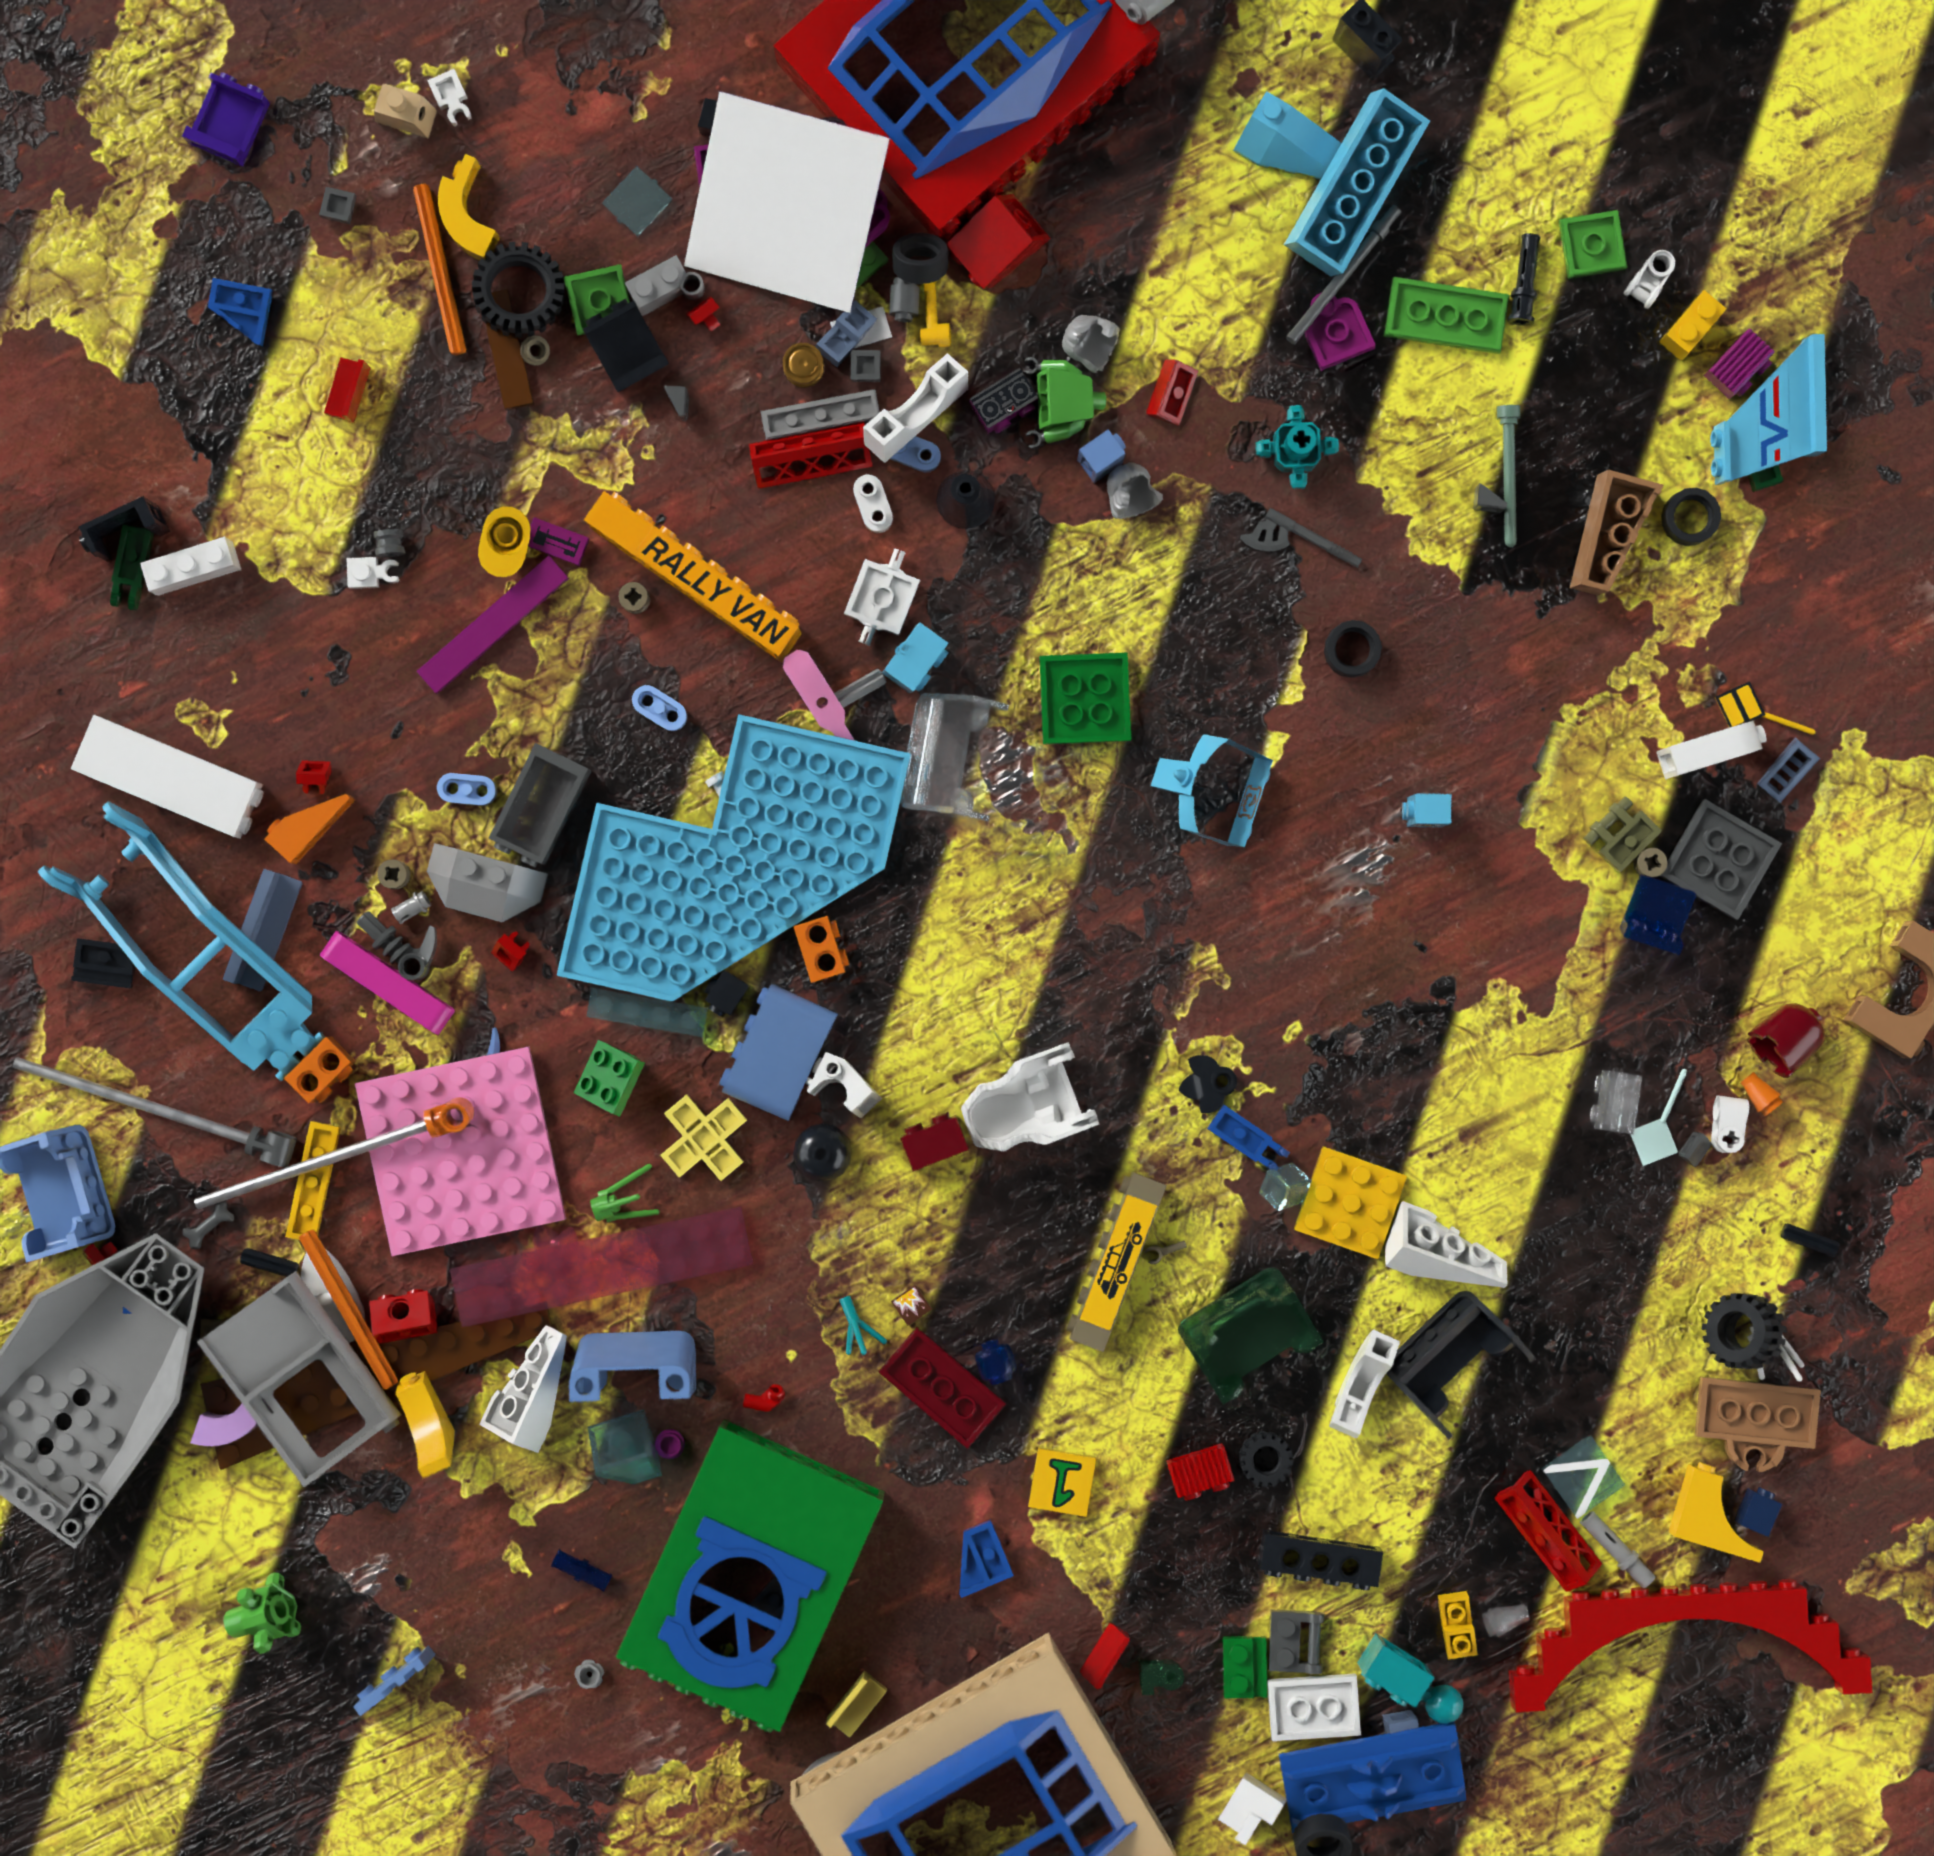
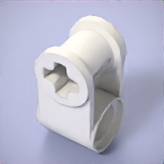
M1666 250L1654 252L1644 263L1640 271L1636 273L1623 294L1626 296L1631 295L1644 303V308L1648 310L1674 270V256ZM1653 260L1663 261L1666 266L1665 272L1656 271L1653 267Z
M1716 1096L1713 1106L1711 1143L1716 1151L1735 1153L1743 1147L1746 1122L1749 1115V1101L1747 1099ZM1723 1136L1732 1138V1143L1727 1144V1142H1723Z

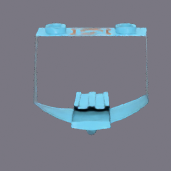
M1203 734L1193 751L1190 762L1159 758L1151 786L1179 794L1180 829L1226 846L1245 847L1247 839L1252 833V823L1265 783L1270 778V768L1273 760L1230 739ZM1223 743H1227L1255 758L1228 842L1198 833L1194 815V796H1191L1193 782L1200 765L1205 764L1212 753Z

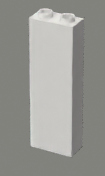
M93 715L71 767V770L236 838H241L242 834H246L252 824V818H250L254 807L259 806L264 791L261 790L263 784L96 715Z

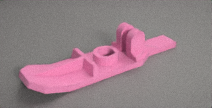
M797 649L786 656L783 669L819 726L831 731L836 737L855 741L845 726V710L809 653ZM820 697L826 698L824 704L817 705V700Z

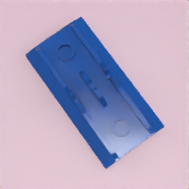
M1455 1722L1435 1724L1392 1734L1387 1733L1278 1754L1292 1833H1294V1829L1302 1820L1316 1814H1332L1340 1817L1345 1823L1365 1819L1378 1821V1817L1381 1816L1389 1819L1393 1814L1466 1801V1790Z

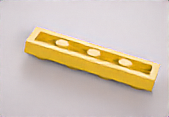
M310 1121L301 1162L335 1151L341 1127ZM333 1164L298 1175L285 1237L299 1240L303 1233L312 1229L318 1235Z

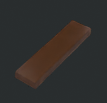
M508 289L491 292L497 305L507 312L514 313ZM488 322L485 326L504 409L508 411L534 405L525 361L520 353V339L515 338V333H510L508 337L503 335L500 329L497 332L494 331Z

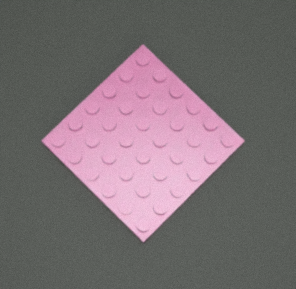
M530 1046L355 1083L366 1139L424 1120V1110L447 1103L453 1098H466L474 1107L473 1119L460 1132H451L432 1138L429 1132L426 1131L369 1151L392 1256L566 1219ZM451 1109V1116L455 1120H463V1114L460 1110Z

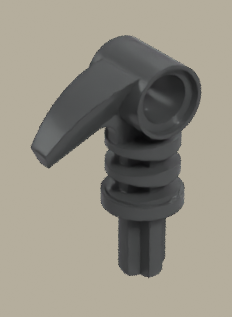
M369 911L360 916L357 923L374 940L372 947L375 950L384 949L382 955L384 957L390 955L391 964L398 963V970L402 977L408 980H421L427 976L437 947V929L435 927L429 926L421 947L414 949L409 943L405 945L402 943L404 939L402 936H395L397 929L394 926H390L387 929ZM415 958L420 962L421 968L416 975H411L408 972L407 965L411 959Z

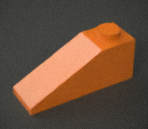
M344 794L286 816L282 820L277 819L267 829L269 834L264 840L289 863L297 864L356 799L351 795Z

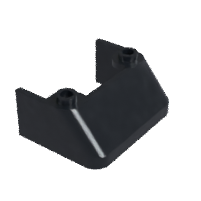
M1462 1291L1454 1295L1397 1350L1393 1365L1386 1374L1448 1439H1451L1453 1435L1438 1420V1417L1448 1406V1397L1441 1388L1482 1349L1492 1356H1501L1515 1346L1530 1361L1535 1356L1518 1336L1473 1293Z

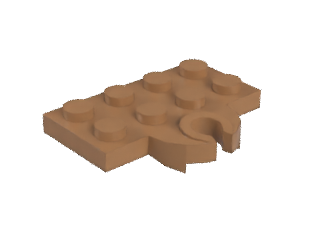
M1700 1376L1695 1436L1723 1439L1725 1451L1730 1460L1745 1471H1748L1749 1468L1746 1454L1751 1449H1757L1760 1453V1459L1755 1465L1756 1471L1759 1473L1765 1472L1774 1466H1778L1784 1456L1786 1446L1815 1449L1821 1390L1817 1388Z

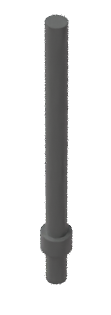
M1392 205L1380 221L1376 220L1368 230L1369 235L1356 250L1344 273L1336 275L1286 336V339L1291 344L1295 345L1375 244L1378 241H1382L1390 232L1389 227L1401 213L1397 206Z

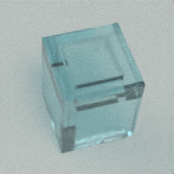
M1294 1163L1268 1170L1259 1193L1279 1211L1301 1204L1305 1199L1312 1180Z

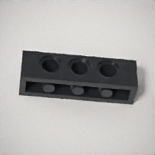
M1263 1529L1258 1566L1260 1570H1265L1264 1574L1268 1576L1282 1577V1573L1293 1574V1578L1300 1581L1310 1582L1313 1577L1323 1579V1583L1327 1585L1340 1586L1341 1582L1352 1583V1587L1355 1589L1370 1590V1586H1379L1383 1551L1378 1546ZM1288 1550L1298 1552V1558L1294 1563L1289 1564L1283 1561V1556ZM1319 1554L1326 1555L1327 1563L1325 1566L1316 1568L1312 1565L1315 1556ZM1347 1559H1354L1357 1562L1356 1568L1351 1572L1342 1571V1564Z

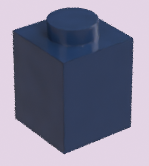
M1758 1487L1757 1492L1747 1488L1734 1521L1769 1537L1782 1504L1774 1499L1776 1494L1764 1488Z

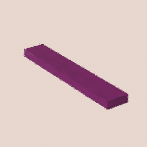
M547 556L416 672L438 694L569 578L553 559Z

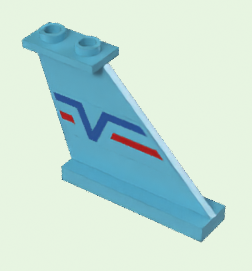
M1812 334L1803 339L1802 343L1727 421L1714 426L1710 442L1711 446L1714 447L1711 474L1715 477V485H1722L1803 456L1816 457L1827 452L1825 334Z

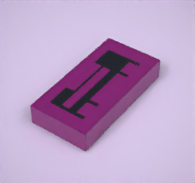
M534 517L530 525L528 547L580 566L590 539Z

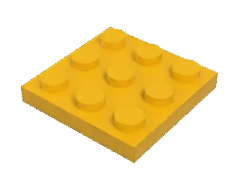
M1322 1146L1294 1230L1379 1259L1407 1175Z

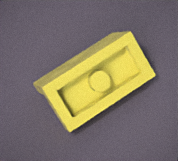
M863 1671L827 1716L826 1725L830 1728L833 1725L850 1738L885 1695L887 1688L866 1671Z

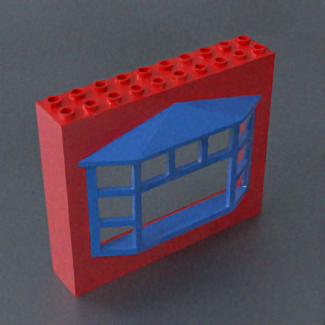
M824 0L773 45L777 64L825 117L839 118L848 127L890 138L881 180L930 234L941 238L943 241L945 239L949 241L961 230L959 227L965 221H970L982 209L983 205L994 196L1002 195L1005 191L1003 188L1010 181L1013 183L1019 181L1025 175V168L1032 162L1035 164L1039 163L1048 154L1046 149L1054 142L1058 145L1064 141L1070 134L1068 130L1076 123L1078 125L1083 124L1091 116V109L1097 104L1100 106L1104 105L1113 96L1114 93L1112 91L1119 84L1122 87L1128 84L1134 78V71L1141 65L1144 67L1148 66L1157 56L1155 52H1157L1159 47L1160 32L1150 21L1142 25L1132 22L1114 0H1080L1089 12L1068 26H1064L1043 3L1044 0H1027L1025 4L930 88L925 86L879 35V32L915 0ZM1032 10H1037L1056 31L1057 35L1036 54L1028 57L1007 32ZM871 40L891 63L865 91L845 69L844 64ZM997 41H1000L1022 66L1000 86L992 89L973 68L972 63ZM899 71L916 89L920 97L895 124L874 101V97L891 77ZM961 73H965L986 98L964 118L957 121L936 98V95ZM926 105H930L950 127V130L925 157L904 134V129Z

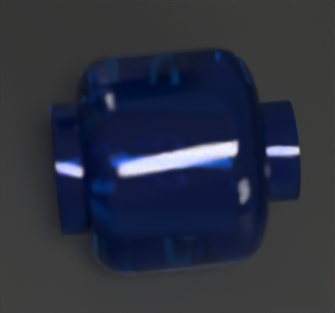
M998 1339L982 1343V1350L975 1354V1361L982 1380L990 1381L991 1385H995L1012 1379V1373L1016 1371L1017 1365L1011 1346L1008 1343L999 1344Z

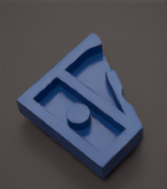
M213 278L208 307L255 344L263 346L273 290Z
M991 1519L963 1531L959 1592L961 1598L1014 1576Z

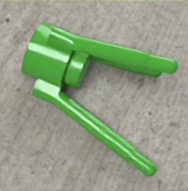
M647 1164L609 1188L598 1191V1197L590 1200L596 1220L606 1219L609 1223L618 1219L659 1215L660 1211L658 1209L616 1213L620 1211L621 1205L638 1200L640 1195L635 1194L618 1200L615 1194L610 1196L616 1190L650 1170L652 1165Z

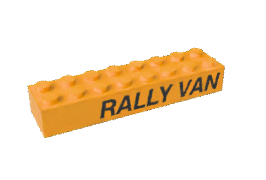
M603 491L584 518V521L591 530L778 661L783 662L802 635L798 627L800 624L795 617L784 610L779 614L774 610L776 607L772 601L760 593L757 597L750 593L752 590L749 589L750 586L736 576L733 580L729 579L722 566L713 560H710L709 563L702 560L701 552L689 543H686L684 546L679 544L680 540L676 534L663 525L660 529L655 527L656 523L642 510L632 511V506L618 493L613 492L612 495H609Z

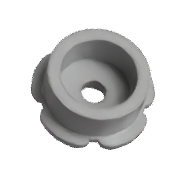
M587 1659L576 1667L575 1678L582 1688H596L602 1683L604 1670L599 1663L596 1664L594 1660ZM587 1672H591L592 1676L588 1677Z

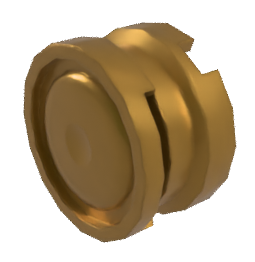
M797 343L785 352L783 369L787 379L793 385L800 388H808L821 380L824 373V361L821 352L814 345Z

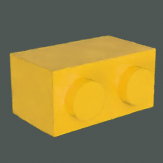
M1703 290L1659 343L1678 359L1683 360L1727 308Z

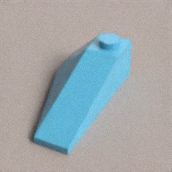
M1266 91L1233 151L1258 166L1283 169L1285 172L1301 173L1321 180L1341 142L1294 107Z

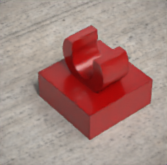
M710 296L686 313L693 324L697 325L702 321L711 332L721 325L712 314L720 307Z
M302 760L296 772V784H303L302 789L306 794L309 793L311 785H318L320 794H324L328 779L332 773L331 761Z
M516 931L511 933L509 937L504 934L497 940L491 951L512 972L520 966L530 946L528 941L521 947L514 942L519 934Z
M111 1241L100 1250L92 1243L83 1250V1255L93 1266L117 1254L118 1250Z

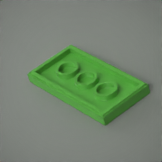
M1393 277L1384 337L1500 354L1510 294Z

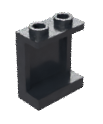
M1358 0L1340 18L1332 41L1374 81L1394 61L1395 57L1391 52L1401 43L1402 38L1365 0Z

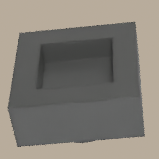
M326 187L320 209V217L350 224L357 196L352 192Z
M851 350V382H881L880 350Z

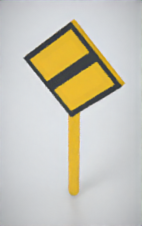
M1750 681L1715 697L1729 728L1763 717L1814 735L1816 732L1812 728L1764 712Z

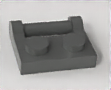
M1270 1609L1269 1671L1322 1674L1320 1638L1321 1623H1324L1323 1612ZM1301 1622L1309 1623L1308 1661H1299Z

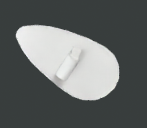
M326 1250L365 1319L364 1307L353 1283L339 1261ZM306 1253L302 1264L301 1279L348 1343L354 1341L355 1338Z

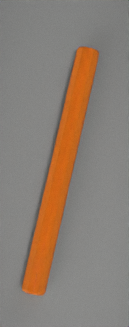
M418 184L414 186L413 190L449 351L452 355H461L466 352V346L430 187L428 184Z
M313 1229L303 1233L299 1237L301 1244L381 1387L385 1390L398 1383L396 1374L377 1340L372 1335L368 1324L317 1233Z

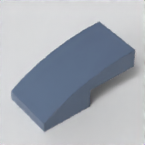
M855 300L851 313L844 311L837 318L835 325L816 344V348L821 352V355L838 367L872 328L877 318Z

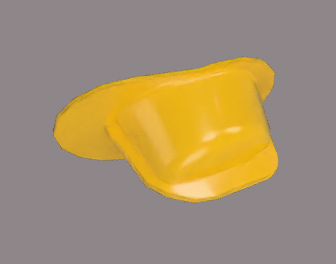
M502 506L494 509L484 522L478 548V558L481 566L493 576L508 577L513 575L524 563L530 539V524L527 517L520 510L514 507Z

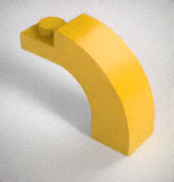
M465 154L463 160H459L454 167V180L442 176L438 190L439 213L446 230L455 243L475 259L480 260L482 258L485 260L488 251L492 250L494 253L500 237L496 230L474 221L468 215L467 197L481 166L476 158Z

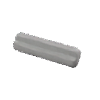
M876 669L834 694L844 708L884 685L886 679L881 670Z

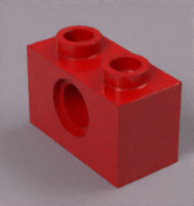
M413 1289L408 1291L406 1295H382L378 1297V1300L369 1301L372 1335L379 1344L438 1333L435 1302L428 1290ZM409 1310L405 1318L397 1319L401 1311Z

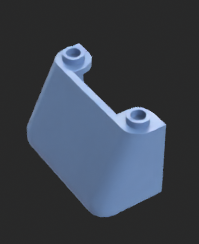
M73 1125L47 1131L0 1147V1169L8 1175L19 1174L35 1229L28 1231L22 1237V1250L26 1263L113 1236L115 1232L114 1217L90 1135L83 1126Z

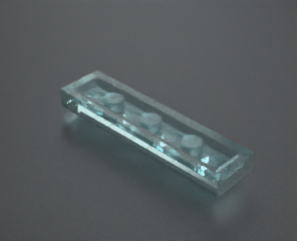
M591 988L586 1017L703 1037L708 1008Z

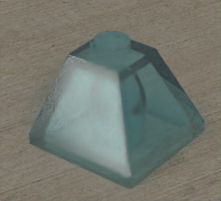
M644 1409L588 1427L596 1476L630 1484H637L662 1476L659 1455L656 1451L655 1441Z

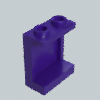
M210 72L208 77L211 81L210 88L193 127L186 126L182 137L189 145L243 167L270 102L263 95L264 91L252 84H247V87L237 84V79L223 72L220 73V76Z

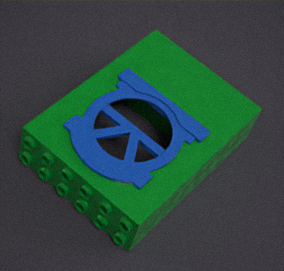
M724 1419L718 1428L615 1658L620 1659V1664L628 1669L636 1670L639 1668L648 1672L647 1676L657 1682L663 1683L666 1680L675 1684L674 1688L683 1694L691 1695V1693L703 1697L702 1701L712 1707L721 1705L730 1709L729 1713L738 1719L745 1720L747 1717L756 1721V1725L767 1732H773V1729L780 1732L883 1503L885 1491ZM748 1557L758 1560L769 1567L780 1582L784 1596L782 1620L698 1583V1581L710 1567L727 1558ZM692 1595H697L721 1606L697 1625L691 1624L690 1601ZM735 1613L738 1656L726 1657L710 1651L700 1642V1637ZM747 1618L775 1631L772 1639L756 1652H751Z

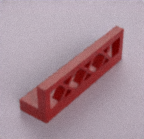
M864 422L749 444L757 488L760 489L873 467L870 450L864 445ZM860 448L864 450V459L852 461L846 457L851 450ZM823 455H831L836 458L832 465L823 466L817 462ZM797 460L807 464L802 471L795 472L788 468L793 461ZM773 466L778 471L774 476L762 478L760 468Z
M1531 1470L1524 1472L1513 1486L1500 1491L1494 1497L1566 1592L1586 1585L1601 1567L1602 1562ZM1526 1483L1533 1489L1534 1498H1530L1523 1487ZM1543 1507L1547 1508L1551 1513L1552 1522L1548 1521L1544 1516ZM1561 1531H1565L1569 1536L1570 1546L1566 1545L1562 1540ZM1580 1555H1583L1590 1564L1587 1570L1580 1563Z

